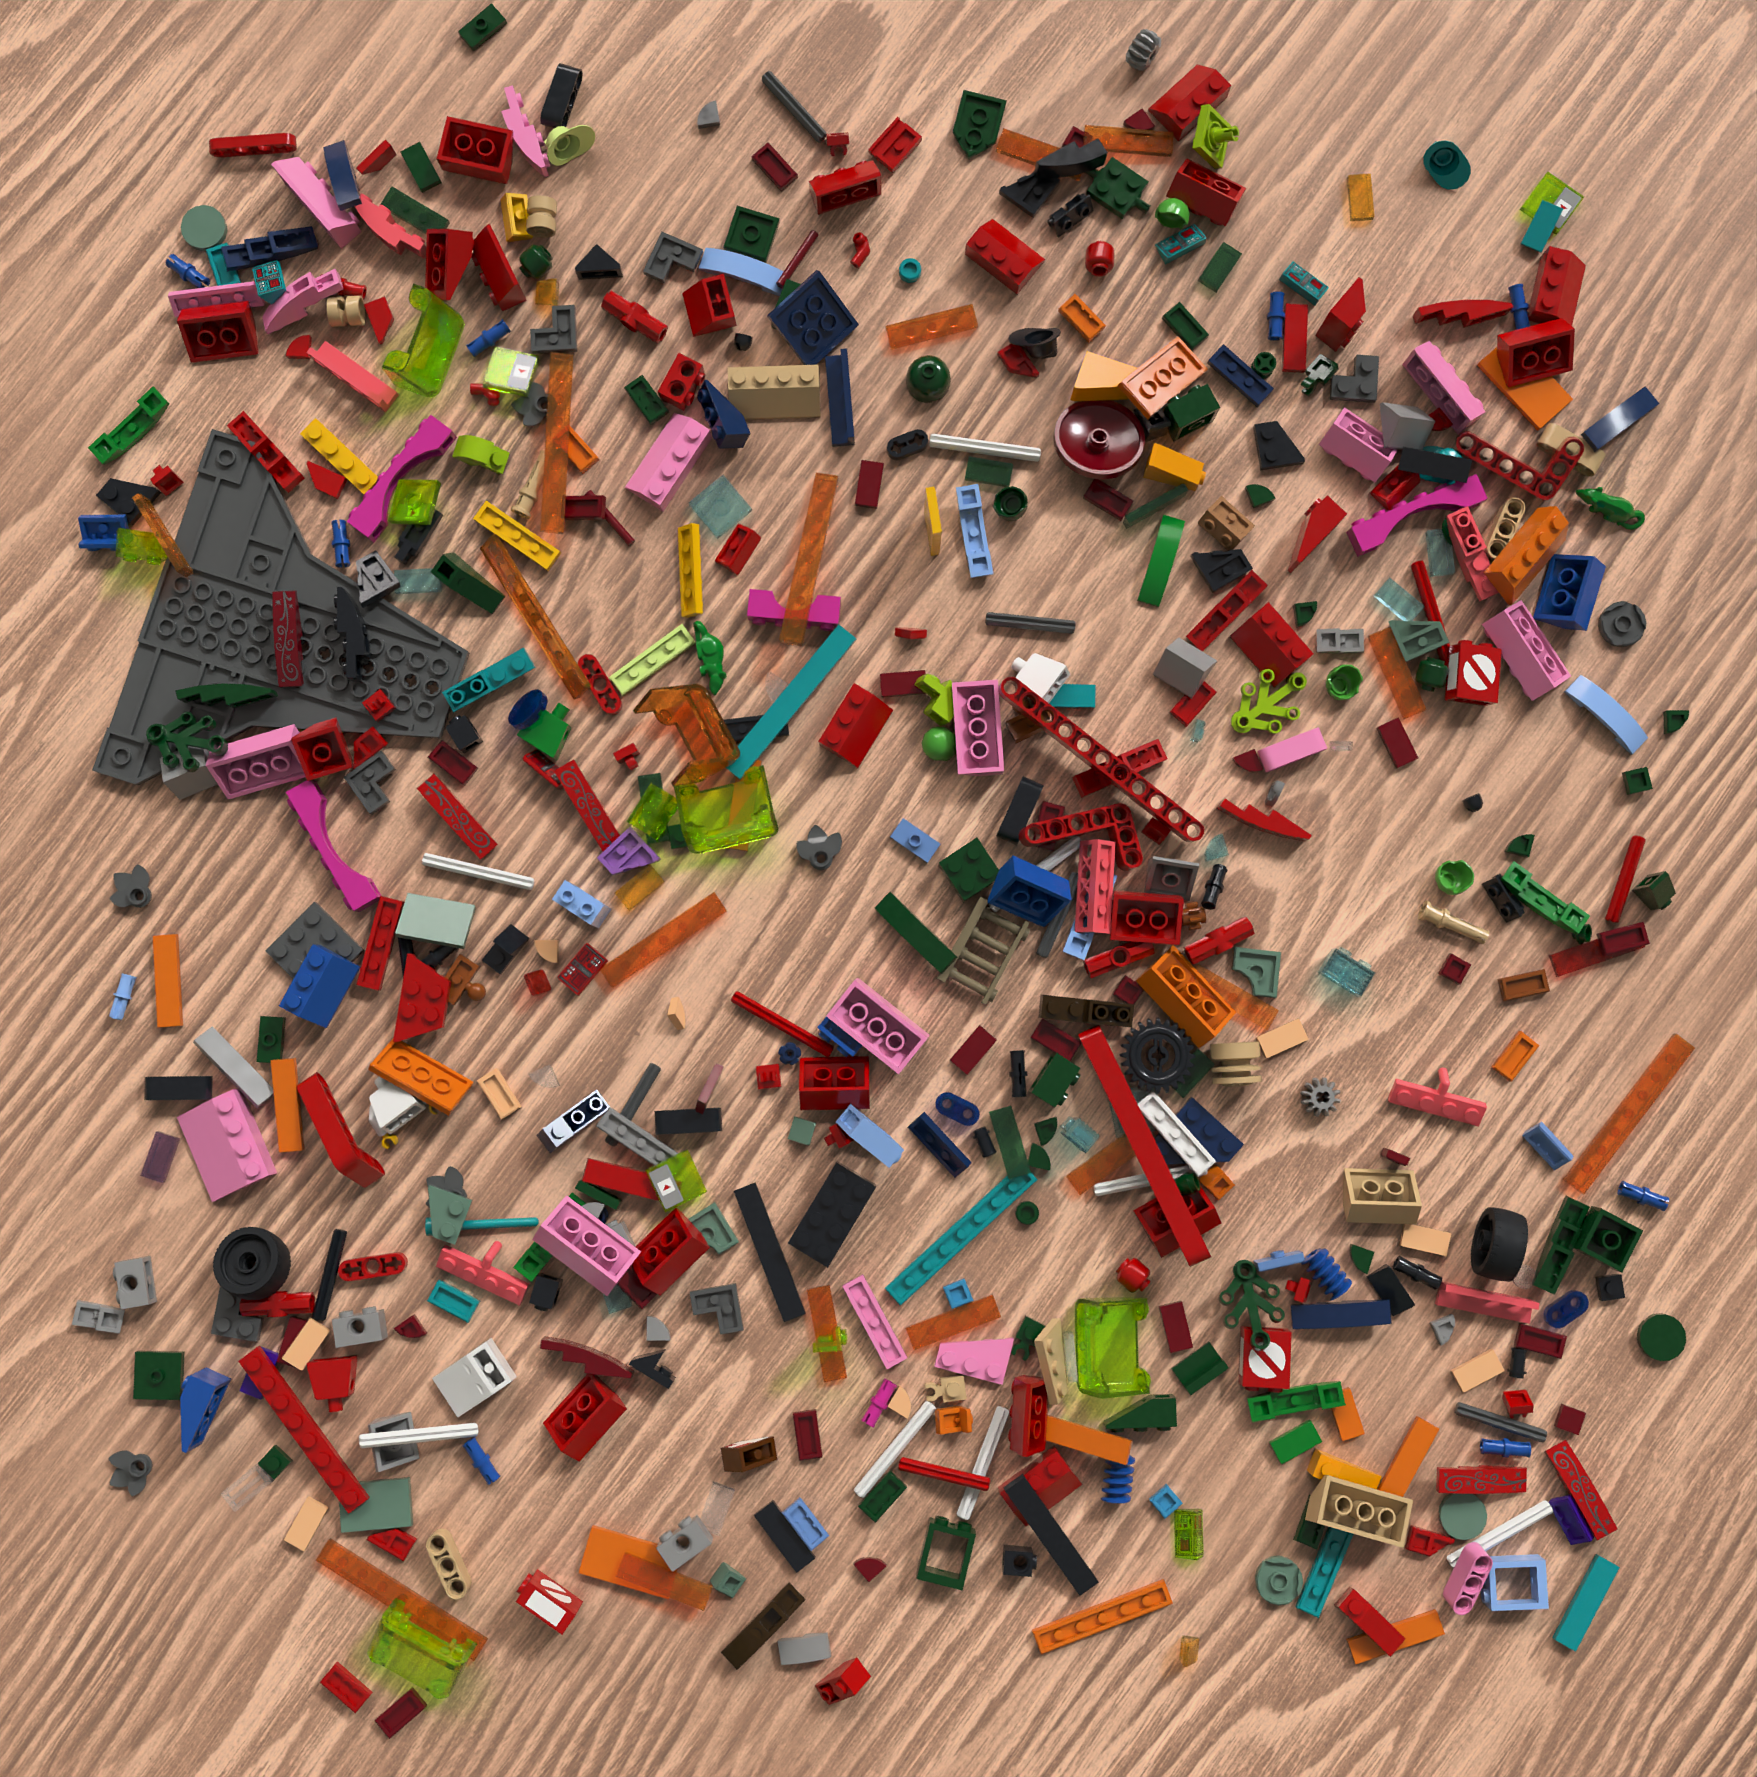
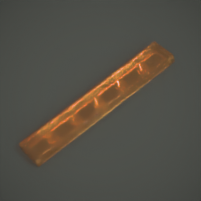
M713 892L607 963L600 971L610 986L614 988L726 913L727 910L716 893Z

